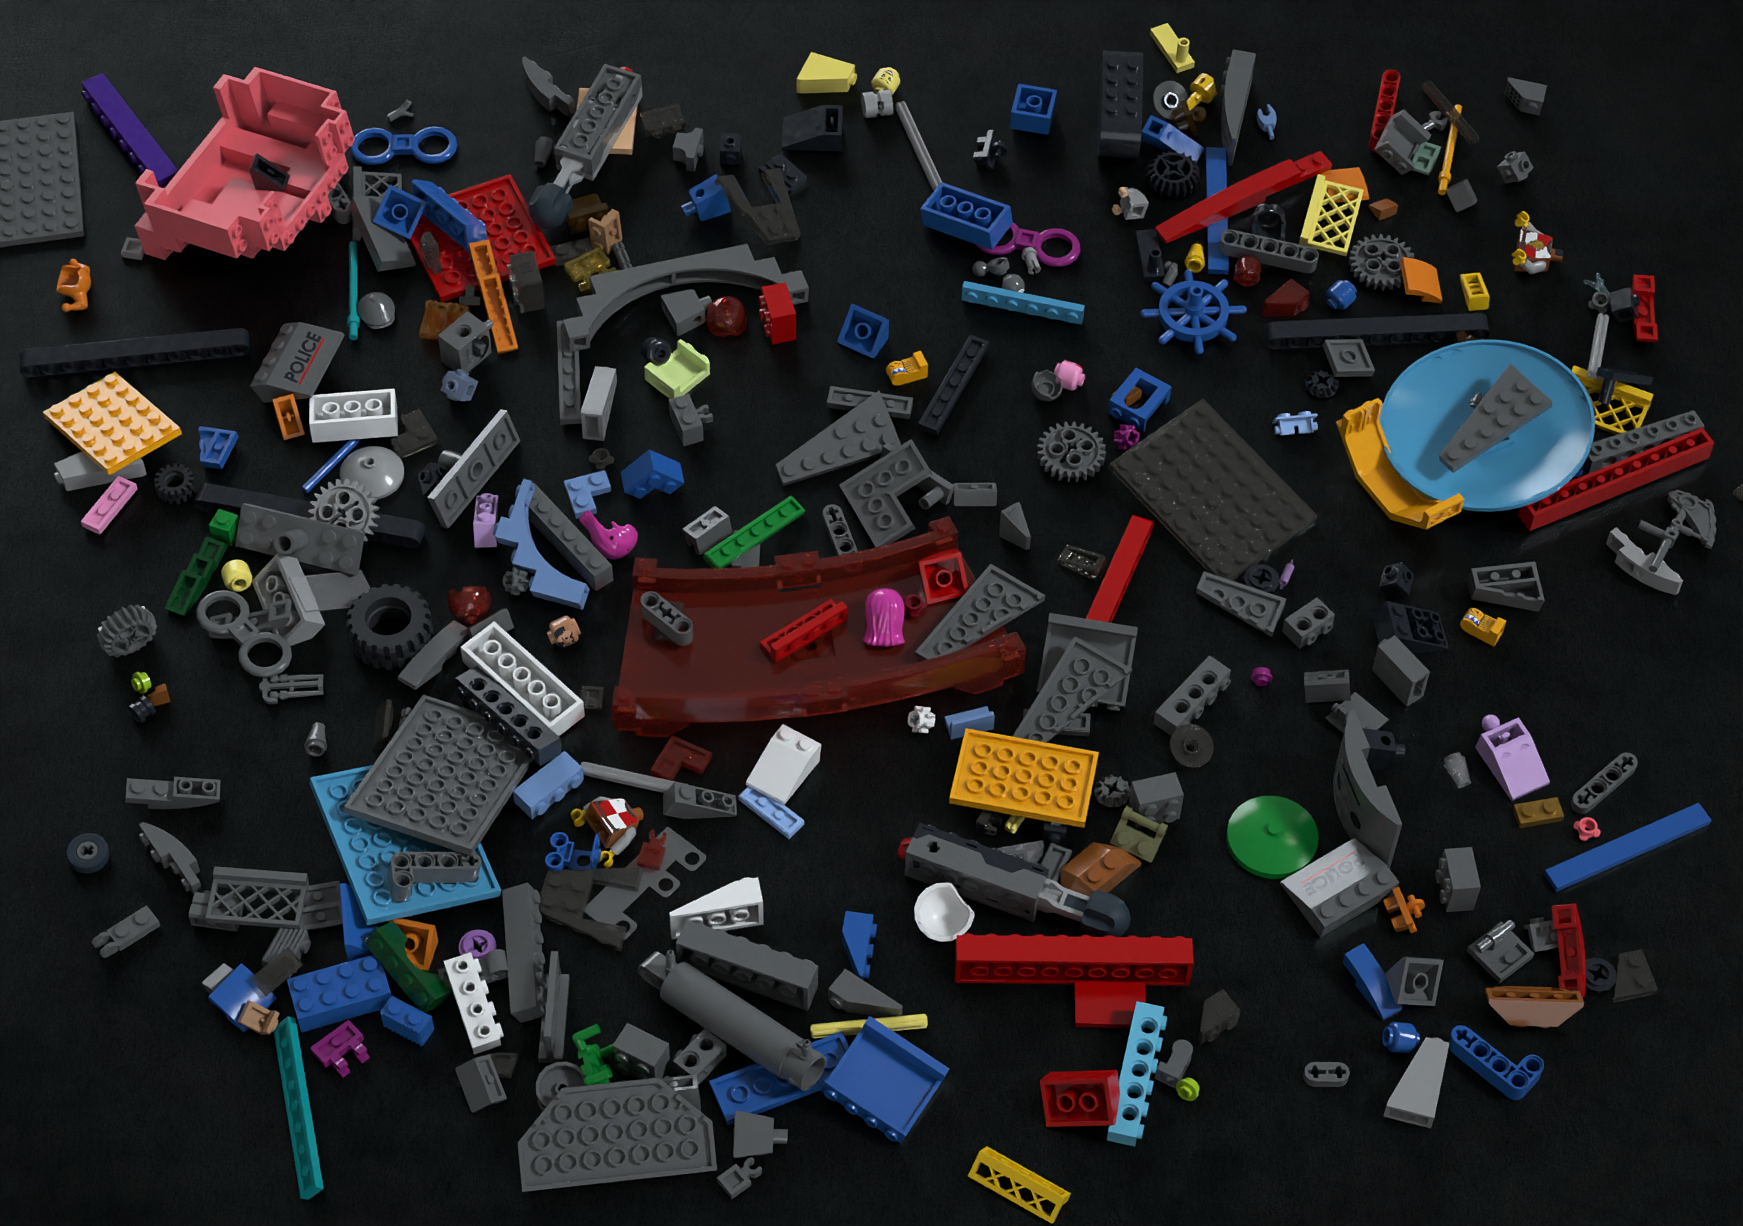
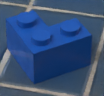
M652 450L645 452L621 471L624 492L639 499L654 488L671 494L684 484L680 463Z

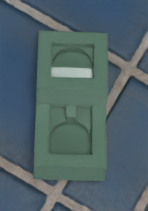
M1428 142L1422 143L1412 161L1415 164L1413 171L1429 175L1441 147Z

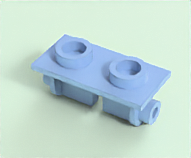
M1309 411L1300 412L1296 416H1290L1289 413L1279 414L1272 422V425H1278L1274 427L1275 434H1279V436L1294 435V427H1298V434L1314 433V431H1317L1318 426L1317 422L1313 421L1318 415L1311 414Z

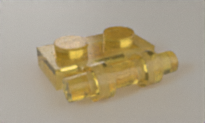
M600 247L564 264L566 272L574 282L583 279L584 282L578 284L581 291L590 290L591 274L617 271L615 267L606 268L610 266V260Z

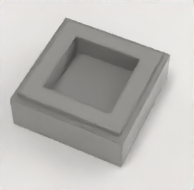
M127 237L121 251L122 257L142 260L145 252L140 239Z

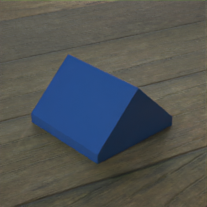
M389 185L373 222L410 239L427 202Z
M851 304L837 342L871 358H875L888 340L889 320L855 304Z

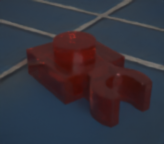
M651 830L649 833L650 843L643 842L637 866L660 871L666 853V847L663 846L666 844L667 836L663 832L660 839H655V830Z

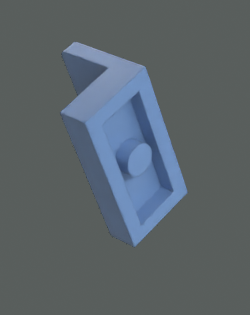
M986 706L945 716L944 722L950 738L955 739L964 736L965 728L978 731L994 729L995 715L993 711L989 712Z

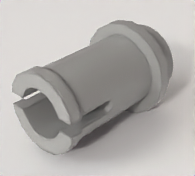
M1032 247L1025 248L1021 255L1022 259L1026 262L1029 274H1034L1033 269L1035 273L1041 270L1036 257L1037 251Z

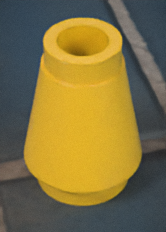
M1197 243L1191 246L1185 259L1186 268L1193 273L1201 271L1205 266L1203 246Z

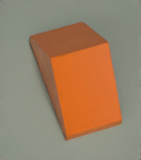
M289 394L272 399L283 439L287 440L305 435L294 395Z

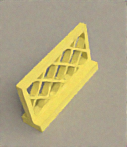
M1318 174L1299 245L1346 256L1364 190L1326 181V176ZM1327 188L1334 189L1338 194L1330 197L1326 190ZM1354 194L1358 195V198L1350 202L1346 195ZM1342 198L1346 204L1338 207L1334 200ZM1330 203L1333 210L1326 213L1322 206ZM1349 208L1353 215L1345 217L1342 211ZM1337 213L1342 220L1334 223L1329 216ZM1326 219L1329 225L1321 228L1318 221ZM1345 223L1349 230L1341 233L1338 226ZM1333 229L1337 236L1329 238L1325 232ZM1321 234L1325 240L1319 243L1313 241V238ZM1341 239L1345 247H1336L1333 242Z

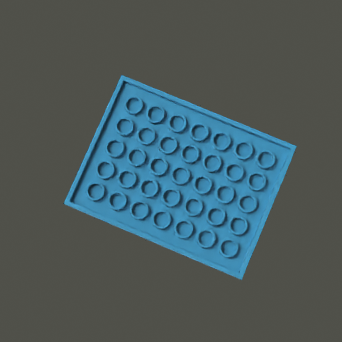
M373 765L310 778V786L366 925L500 896L501 889L483 847L479 843L473 852L478 854L482 860L476 881L472 883H413L411 896L408 900L402 902L394 900L390 895L388 871L393 854L396 852L458 851L344 813L345 804Z

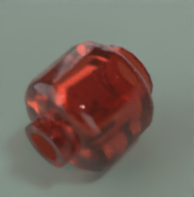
M1244 256L1238 259L1234 271L1235 281L1244 287L1257 284L1261 274L1260 262L1252 256Z

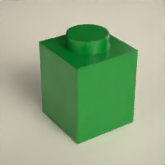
M218 509L209 524L212 538L232 547L237 538L239 516Z

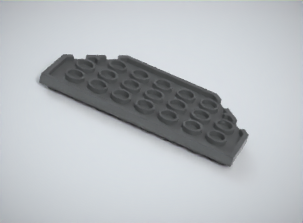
M660 1078L562 1088L518 1141L522 1192L717 1170L712 1121Z

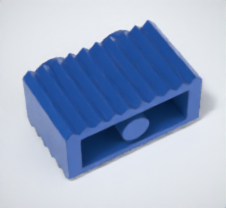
M394 996L390 997L380 1011L384 1027L391 1029L392 1032L395 1031L396 1034L399 1033L400 1036L403 1035L404 1038L407 1037L408 1040L411 1039L412 1042L415 1041L420 1046L424 1045L434 1031L432 1016Z

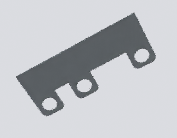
M667 827L583 911L616 937L625 940L637 929V924L625 915L623 911L649 886L661 896L669 897L680 886V882L668 873L666 869L676 860L688 870L695 871L706 860V855L671 828ZM690 852L699 855V862L695 865H689L685 862V856ZM664 878L672 880V889L662 891L658 886L660 880ZM619 921H627L630 924V930L627 933L621 934L616 931L615 926Z

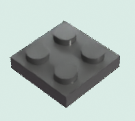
M1362 339L1324 341L1322 346L1335 377L1372 376L1375 369Z

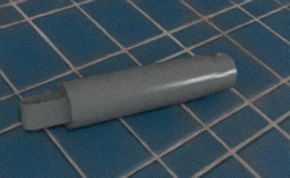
M668 950L666 956L659 952H654L638 966L640 976L660 990V997L663 1001L780 1079H786L792 1085L806 1091L813 1087L823 1074L827 1062L826 1057L812 1048L810 1040L802 1039L686 962L675 963L673 950Z

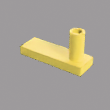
M1168 23L1150 29L1151 37L1176 73L1194 68L1195 62L1188 53L1190 42L1187 38L1178 39Z

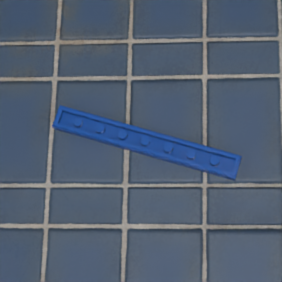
M1206 147V198L1227 188L1226 148ZM1228 218L1207 226L1208 274L1228 275L1229 258L1219 250L1221 233L1228 229Z
M1699 803L1694 804L1546 869L1544 875L1556 892L1705 827L1710 824L1711 819Z

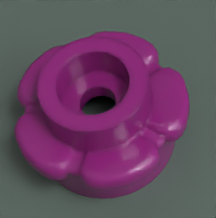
M1259 667L1253 670V675L1250 678L1257 686H1266L1271 682L1272 675L1268 668Z

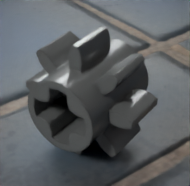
M513 567L512 572L507 571L503 577V585L506 587L505 591L520 596V591L526 592L530 581L527 576L528 572Z

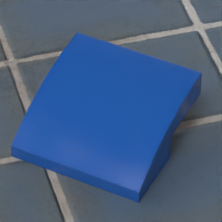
M242 963L208 996L209 1001L226 1014V1018L242 1032H245L248 1028L237 1021L247 1001L251 1000L268 1009L277 1000L275 995Z

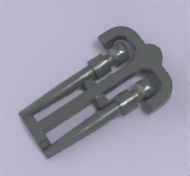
M277 674L270 677V682H268V677H263L259 688L263 693V700L267 704H278V698L286 700L295 697L323 695V675L288 676L283 674L278 676ZM318 679V681H304ZM318 687L319 691L294 692V688ZM289 689V692L280 691V693H277V691H271L268 697V692L270 690Z

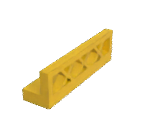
M989 1147L979 1151L968 1174V1177L1051 1224L1054 1223L1062 1205L1068 1201L1071 1195L1066 1190ZM981 1163L989 1166L992 1176L984 1178L976 1173ZM1006 1176L1010 1178L1013 1188L1007 1190L1002 1188L998 1177ZM1026 1187L1031 1190L1034 1200H1023L1019 1189ZM1047 1199L1056 1204L1051 1215L1043 1211L1040 1201Z

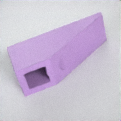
M485 493L476 496L473 522L475 548L497 547V540L493 532L498 522V495Z

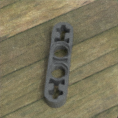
M827 505L823 509V522L842 571L847 576H857L862 570V562L843 512L837 505ZM830 513H833V515L836 516L835 522H833L832 516L829 515ZM835 529H842L845 533L835 535L833 531ZM847 545L851 548V550L848 552H842L839 548L841 546ZM850 558H851L852 565L855 566L854 568H852V567L849 565V559H850Z
M1631 753L1620 754L1574 794L1571 801L1572 809L1579 814L1588 813L1635 772L1638 764L1637 758ZM1623 763H1630V765H1626L1622 770L1620 769ZM1614 773L1618 779L1615 781L1609 780L1606 774ZM1599 786L1603 792L1595 793L1591 790V787ZM1586 796L1589 797V798L1587 799V801H1586V804H1585V803H1582V804H1579V803H1578V801L1582 802L1584 799H1586Z

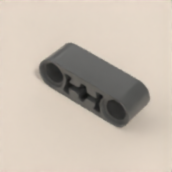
M646 592L641 596V614L647 621L680 646H686L692 642L693 624L689 618L655 592Z

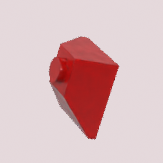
M956 549L942 551L918 561L927 605L961 597L969 590L960 551Z

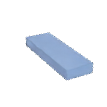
M749 786L738 796L739 801L788 839L804 825V820L785 805Z

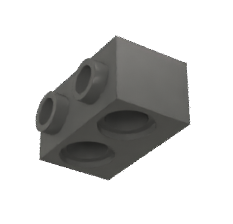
M1315 598L1284 620L1282 632L1300 649L1306 644H1312L1322 633H1328L1333 627L1335 614L1322 601Z
M704 1028L700 1034L696 1033L691 1038L689 1045L684 1050L681 1049L676 1053L673 1058L674 1072L677 1075L683 1074V1076L697 1074L699 1085L727 1056L726 1044ZM710 1047L711 1049L704 1051L701 1048ZM688 1063L695 1064V1066L693 1067H687L685 1065Z

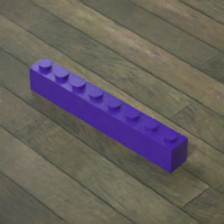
M101 73L82 82L83 91L81 93L84 100L91 103L93 112L96 115H100L103 125L105 127L108 126L112 137L119 140L122 150L124 152L127 151L131 162L138 165L141 175L146 169L153 171L158 186L165 188L177 174V168L106 76Z

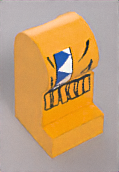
M918 351L913 353V357L890 363L886 367V373L892 384L898 386L927 378L928 363L922 352Z
M1476 608L1468 609L1460 622V626L1465 632L1492 646L1496 645L1506 624V620L1500 617L1496 620L1488 615H1484Z

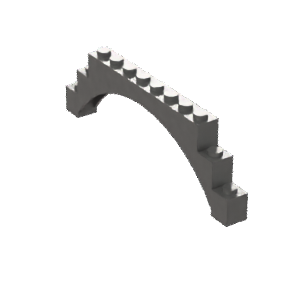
M748 244L590 276V292L592 295L576 298L578 317L563 320V334L570 352L590 348V341L596 331L617 310L643 295L674 285L716 282L742 285L762 291L764 286L786 282L793 305L808 302L809 287L801 270L781 274L775 257L755 261Z

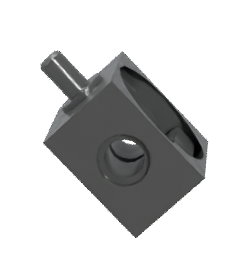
M467 311L438 335L441 361L454 371L461 369L469 372L492 353L489 329L494 326L493 322L488 319L483 323Z

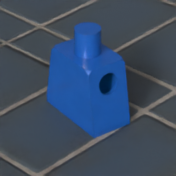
M717 174L690 189L691 201L681 205L686 217L697 213L701 221L731 212L725 189Z

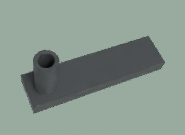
M886 443L882 447L880 459L897 448L890 443ZM931 471L932 475L916 484L917 487L927 493L919 499V505L925 510L938 501L945 505L951 502L955 487L933 471Z

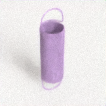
M1291 563L1286 564L1279 580V584L1283 586L1287 585L1293 572L1294 566Z

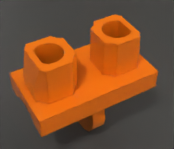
M1400 888L1392 889L1394 895L1389 896L1383 901L1389 914L1397 910L1402 912L1401 915L1391 918L1395 931L1400 932L1409 929L1410 933L1416 932L1417 929L1411 914L1414 913L1415 918L1421 917V910L1425 907L1424 901L1422 899H1415L1414 895H1410L1407 897L1409 902L1406 904Z

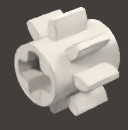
M915 706V711L909 713L908 725L913 727L912 732L928 733V729L934 727L935 715L930 712V707Z

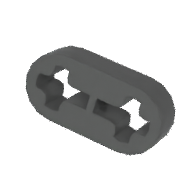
M1312 1062L1305 1067L1303 1078L1306 1084L1313 1087H1341L1347 1083L1350 1071L1345 1064L1340 1062ZM1311 1071H1316L1318 1078H1313ZM1335 1071H1339L1342 1077L1337 1078Z

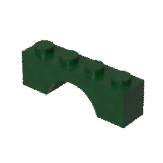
M394 921L376 928L364 944L420 1011L426 1013L439 1007L451 994L450 988L438 974L422 971L410 961L405 951V943L408 938Z

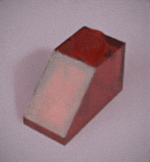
M1290 279L1264 301L1262 314L1264 316H1295L1308 307L1310 292Z

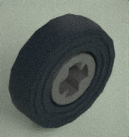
M92 833L82 834L74 838L67 849L69 864L74 870L87 874L97 872L103 868L108 862L110 854L106 841L101 836ZM87 851L90 853L92 851V855H84V852Z

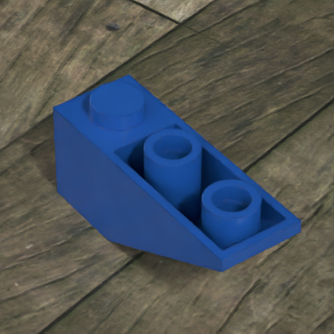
M1152 115L1142 130L1143 142L1165 152H1168V150L1172 153H1175L1177 150L1179 154L1185 152L1186 157L1191 156L1192 160H1195L1196 163L1204 151V147L1171 124Z
M846 911L842 929V944L854 974L864 981V978H869L870 965L867 964V959L872 958L874 944H870L871 938L876 937L877 924H873L872 914Z

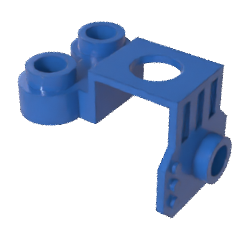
M557 832L553 834L550 838V844L555 852H551L546 856V868L551 872L557 873L564 866H568V870L595 874L597 863H599L601 856L599 834L595 835L592 852L575 849L574 842H569L568 836L565 833ZM558 843L564 844L562 846H556ZM587 856L590 858V864L585 867L579 866L577 864L578 858Z

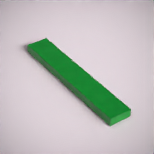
M789 496L704 553L702 558L717 573L802 516L806 510L792 496Z

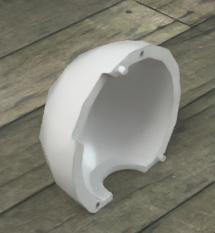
M936 883L926 888L918 896L914 907L915 921L920 930L928 938L939 942L952 941L956 939L957 935H963L971 927L974 918L973 910L962 900L951 883Z

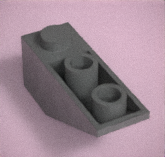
M674 782L663 794V815L681 819L735 817L737 815L736 795Z

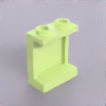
M680 339L677 341V349L671 353L669 360L665 364L655 366L650 362L644 367L645 380L669 399L685 395L710 375V362L705 355H701L694 350L691 344L685 343Z

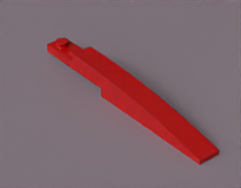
M1321 151L1295 162L1288 159L1204 199L1156 226L1155 231L1165 243H1169L1265 202L1266 196L1330 170L1332 163Z

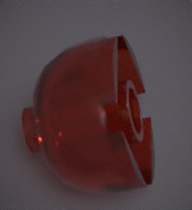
M732 296L718 297L707 309L706 322L708 329L714 335L726 337V335L731 334L737 336L747 326V312L744 305Z
M462 587L463 591L457 593L456 589L448 591V608L452 615L464 620V623H476L478 618L485 616L491 606V590L486 591V587Z

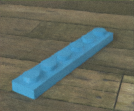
M964 281L962 287L963 301L1082 325L1085 305Z

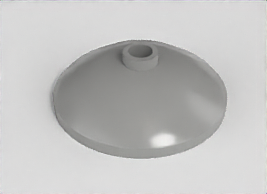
M379 446L364 447L354 451L343 461L340 468L342 484L345 479L350 480V485L354 480L358 482V487L362 484L365 485V491H372V495L369 498L381 499L389 496L399 488L404 478V466L399 456L393 451Z

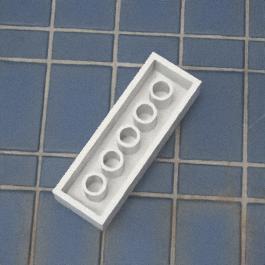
M496 622L491 623L461 646L462 660L470 669L475 666L482 669L558 736L585 716L583 701Z

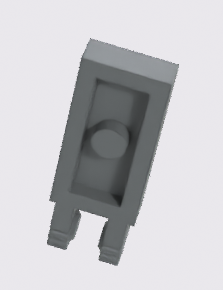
M146 905L108 929L107 932H102L94 937L92 944L95 948H98L108 943L99 951L100 955L106 958L119 950L122 951L160 926V923Z

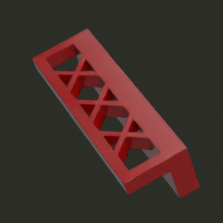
M830 599L760 641V646L777 663L846 621L847 606L842 601L836 604Z

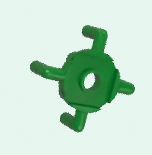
M598 1024L579 1031L572 1037L578 1049V1058L583 1057L584 1065L581 1066L585 1077V1086L610 1083L609 1078L613 1077L610 1066L604 1064L602 1060L613 1054V1044L600 1049L597 1044L586 1045L584 1041L601 1033Z

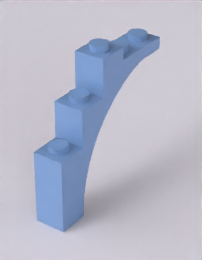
M523 479L522 484L518 485L515 496L517 498L515 504L511 505L509 509L510 519L501 516L500 522H497L494 527V537L500 544L517 548L513 550L511 556L512 564L515 568H520L522 571L535 575L529 581V588L534 597L583 610L589 593L587 584L561 574L546 562L536 549L528 519V507L535 486L532 481Z

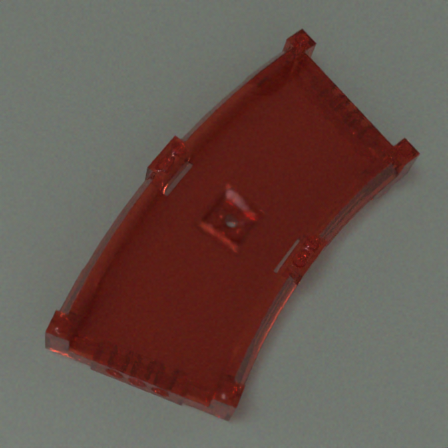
M949 516L930 522L929 533L896 543L819 559L818 551L774 556L775 565L721 569L658 568L657 559L635 557L632 574L633 597L619 685L614 688L612 701L614 729L634 730L637 736L668 737L689 726V722H734L807 717L893 702L953 686L958 690L978 694L1002 686L1005 679L1024 673L1026 647L1017 632L1008 634L1005 628L1001 626L963 650L924 661L916 658L915 651L963 596L928 604L927 608L923 609L916 618L911 617L910 613L904 611L902 626L904 644L884 647L872 646L863 642L867 628L865 603L868 595L874 590L881 588L893 589L899 593L904 603L906 598L913 594L920 596L926 602L918 561L942 551L951 549L959 551L957 548L958 531ZM962 556L969 589L975 583L976 578ZM821 583V587L818 588H810L781 593L778 592V589L780 588L798 587ZM650 591L657 593L692 621L693 640L690 644L686 646L676 644L642 616L640 599L644 593ZM830 599L836 604L842 601L847 606L846 621L777 663L760 646V641Z

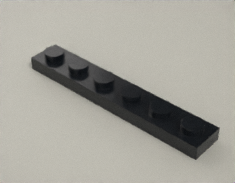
M973 335L968 337L920 419L918 429L936 436L938 435L987 351L989 341Z

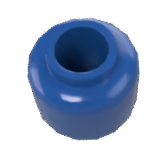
M1338 280L1326 291L1328 299L1326 303L1333 310L1336 308L1345 310L1355 301L1356 288L1348 280Z
M1392 1022L1384 1029L1382 1041L1390 1052L1410 1054L1415 1049V1046H1418L1420 1036L1413 1024Z

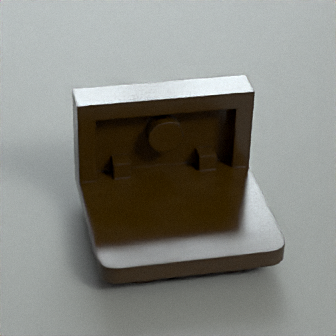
M597 194L572 199L574 203L571 212L567 213L568 217L565 221L571 235L589 230L588 220L592 217L601 221L603 216L609 213V208L606 203H601Z

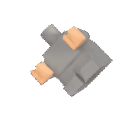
M1120 187L1118 193L1121 196V207L1118 204L1113 205V213L1115 215L1124 213L1126 220L1144 218L1149 204L1146 197L1137 189Z

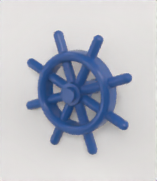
M1188 269L1184 272L1185 281L1174 284L1168 289L1157 282L1151 284V288L1162 295L1159 309H1144L1140 314L1144 318L1159 317L1161 325L1166 330L1159 338L1160 344H1165L1174 336L1183 341L1194 342L1195 352L1202 354V342L1213 339L1219 334L1231 342L1237 339L1233 332L1225 328L1229 314H1244L1247 308L1245 306H1229L1226 297L1221 292L1228 286L1226 279L1221 280L1214 287L1205 282L1193 281L1192 271ZM1187 295L1188 299L1184 301L1180 296ZM1212 301L1217 307L1205 306ZM1173 302L1180 308H1168V305ZM1207 315H1220V316H1219V318L1215 321V320H1213L1212 318H1210V317L1207 316ZM1173 316H1182L1177 322L1171 318ZM1199 322H1203L1207 327L1200 328ZM1187 323H1190V324L1192 325V328H1188V327H1184V326H1185Z

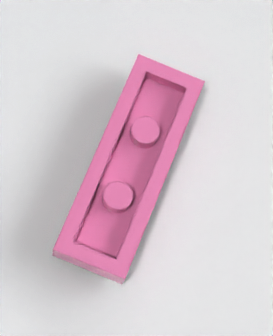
M118 476L81 520L82 527L100 535L135 493L137 485Z

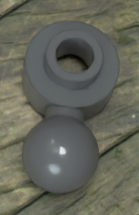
M1000 257L991 260L988 264L983 261H977L972 267V272L977 277H984L988 272L1000 276L1005 274L1010 266L1007 258Z

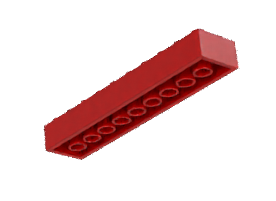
M969 933L956 936L955 983L1074 984L1075 981L1189 986L1193 968L1192 938L1182 936L1174 938H1162L1160 936H1152L1150 938H1139L1137 936L1114 937L1111 935L1104 937H1091L1089 935L1068 937L1066 935L1044 936L1040 934L1033 936H1021L1018 934L998 936L996 934H987L983 936Z

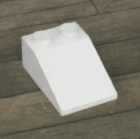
M783 724L769 741L748 777L746 785L785 805L819 762L821 744Z

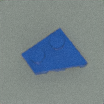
M200 426V461L203 467L222 469L238 439L237 432Z

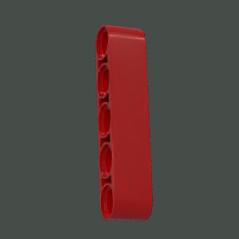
M1386 70L1382 76L1369 141V148L1375 153H1378L1374 149L1394 112L1400 82V74L1395 70Z

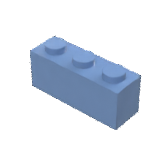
M565 751L513 791L514 803L531 819L542 815L550 805L560 801L572 788H577L584 780L583 768Z

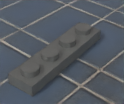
M830 386L827 408L851 411L875 394V392ZM881 393L890 417L910 419L913 398Z

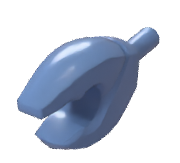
M1267 104L1268 116L1263 115L1261 109H1259L1256 114L1258 126L1263 131H1268L1269 138L1274 139L1273 130L1277 122V116L1274 109Z

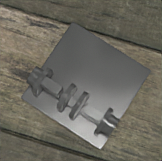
M1356 692L1350 696L1351 700H1346L1340 705L1335 703L1331 708L1333 712L1325 718L1343 734L1350 710H1355L1362 728L1378 730L1388 721V718Z

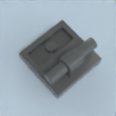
M1508 920L1506 923L1501 921L1468 946L1467 952L1499 984L1534 956V953L1511 931L1515 928V924L1511 920Z

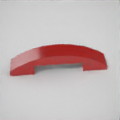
M1633 275L1632 291L1640 299V306H1638L1639 318L1632 320L1636 341L1657 342L1658 334L1653 299L1655 293L1654 276Z
M1576 904L1552 906L1554 929L1557 930L1561 967V976H1558L1559 988L1569 991H1580L1582 998H1584L1586 961Z

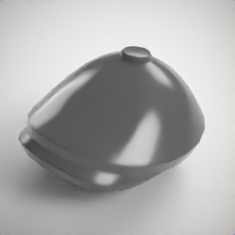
M372 292L361 298L358 303V313L368 327L371 329H382L393 323L395 306L391 298L386 294Z

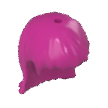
M590 510L585 511L579 519L589 531L594 547L607 559L616 560L624 557L637 543L638 534L632 525L619 526L612 521L613 528L610 530L605 529Z
M881 588L874 590L868 595L865 603L867 628L863 642L872 646L884 647L904 644L905 640L902 634L904 602L901 596L893 589Z

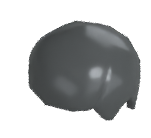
M1047 369L1035 373L1031 382V389L1037 399L1052 401L1058 398L1062 392V381L1056 373L1050 372ZM1056 377L1059 379V384L1055 382Z

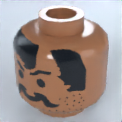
M563 616L550 622V631L547 632L551 644L556 643L559 648H564L577 642L579 639L578 635L581 634L575 619H571L569 616Z

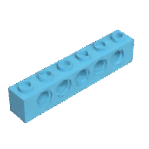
M1136 1001L1119 1079L1120 1099L1116 1124L1109 1125L1108 1141L1135 1147L1137 1138L1142 1139L1144 1125L1140 1124L1141 1116H1147L1149 1103L1145 1102L1146 1094L1151 1095L1154 1081L1149 1080L1150 1074L1156 1073L1158 1059H1154L1155 1051L1160 1052L1163 1038L1159 1037L1160 1030L1165 1031L1167 1016H1163L1164 1007ZM1149 1028L1153 1032L1147 1034L1144 1033L1142 1029ZM1143 1049L1146 1050L1148 1054L1141 1055L1137 1051ZM1140 1071L1144 1075L1141 1077H1137L1133 1074V1072ZM1136 1093L1139 1095V1097L1133 1099L1130 1098L1128 1094ZM1129 1114L1135 1119L1128 1121L1123 1116Z

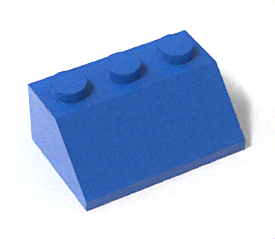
M342 883L340 884L344 944L349 962L373 955L364 943L373 931L379 927V923L366 925L351 885Z

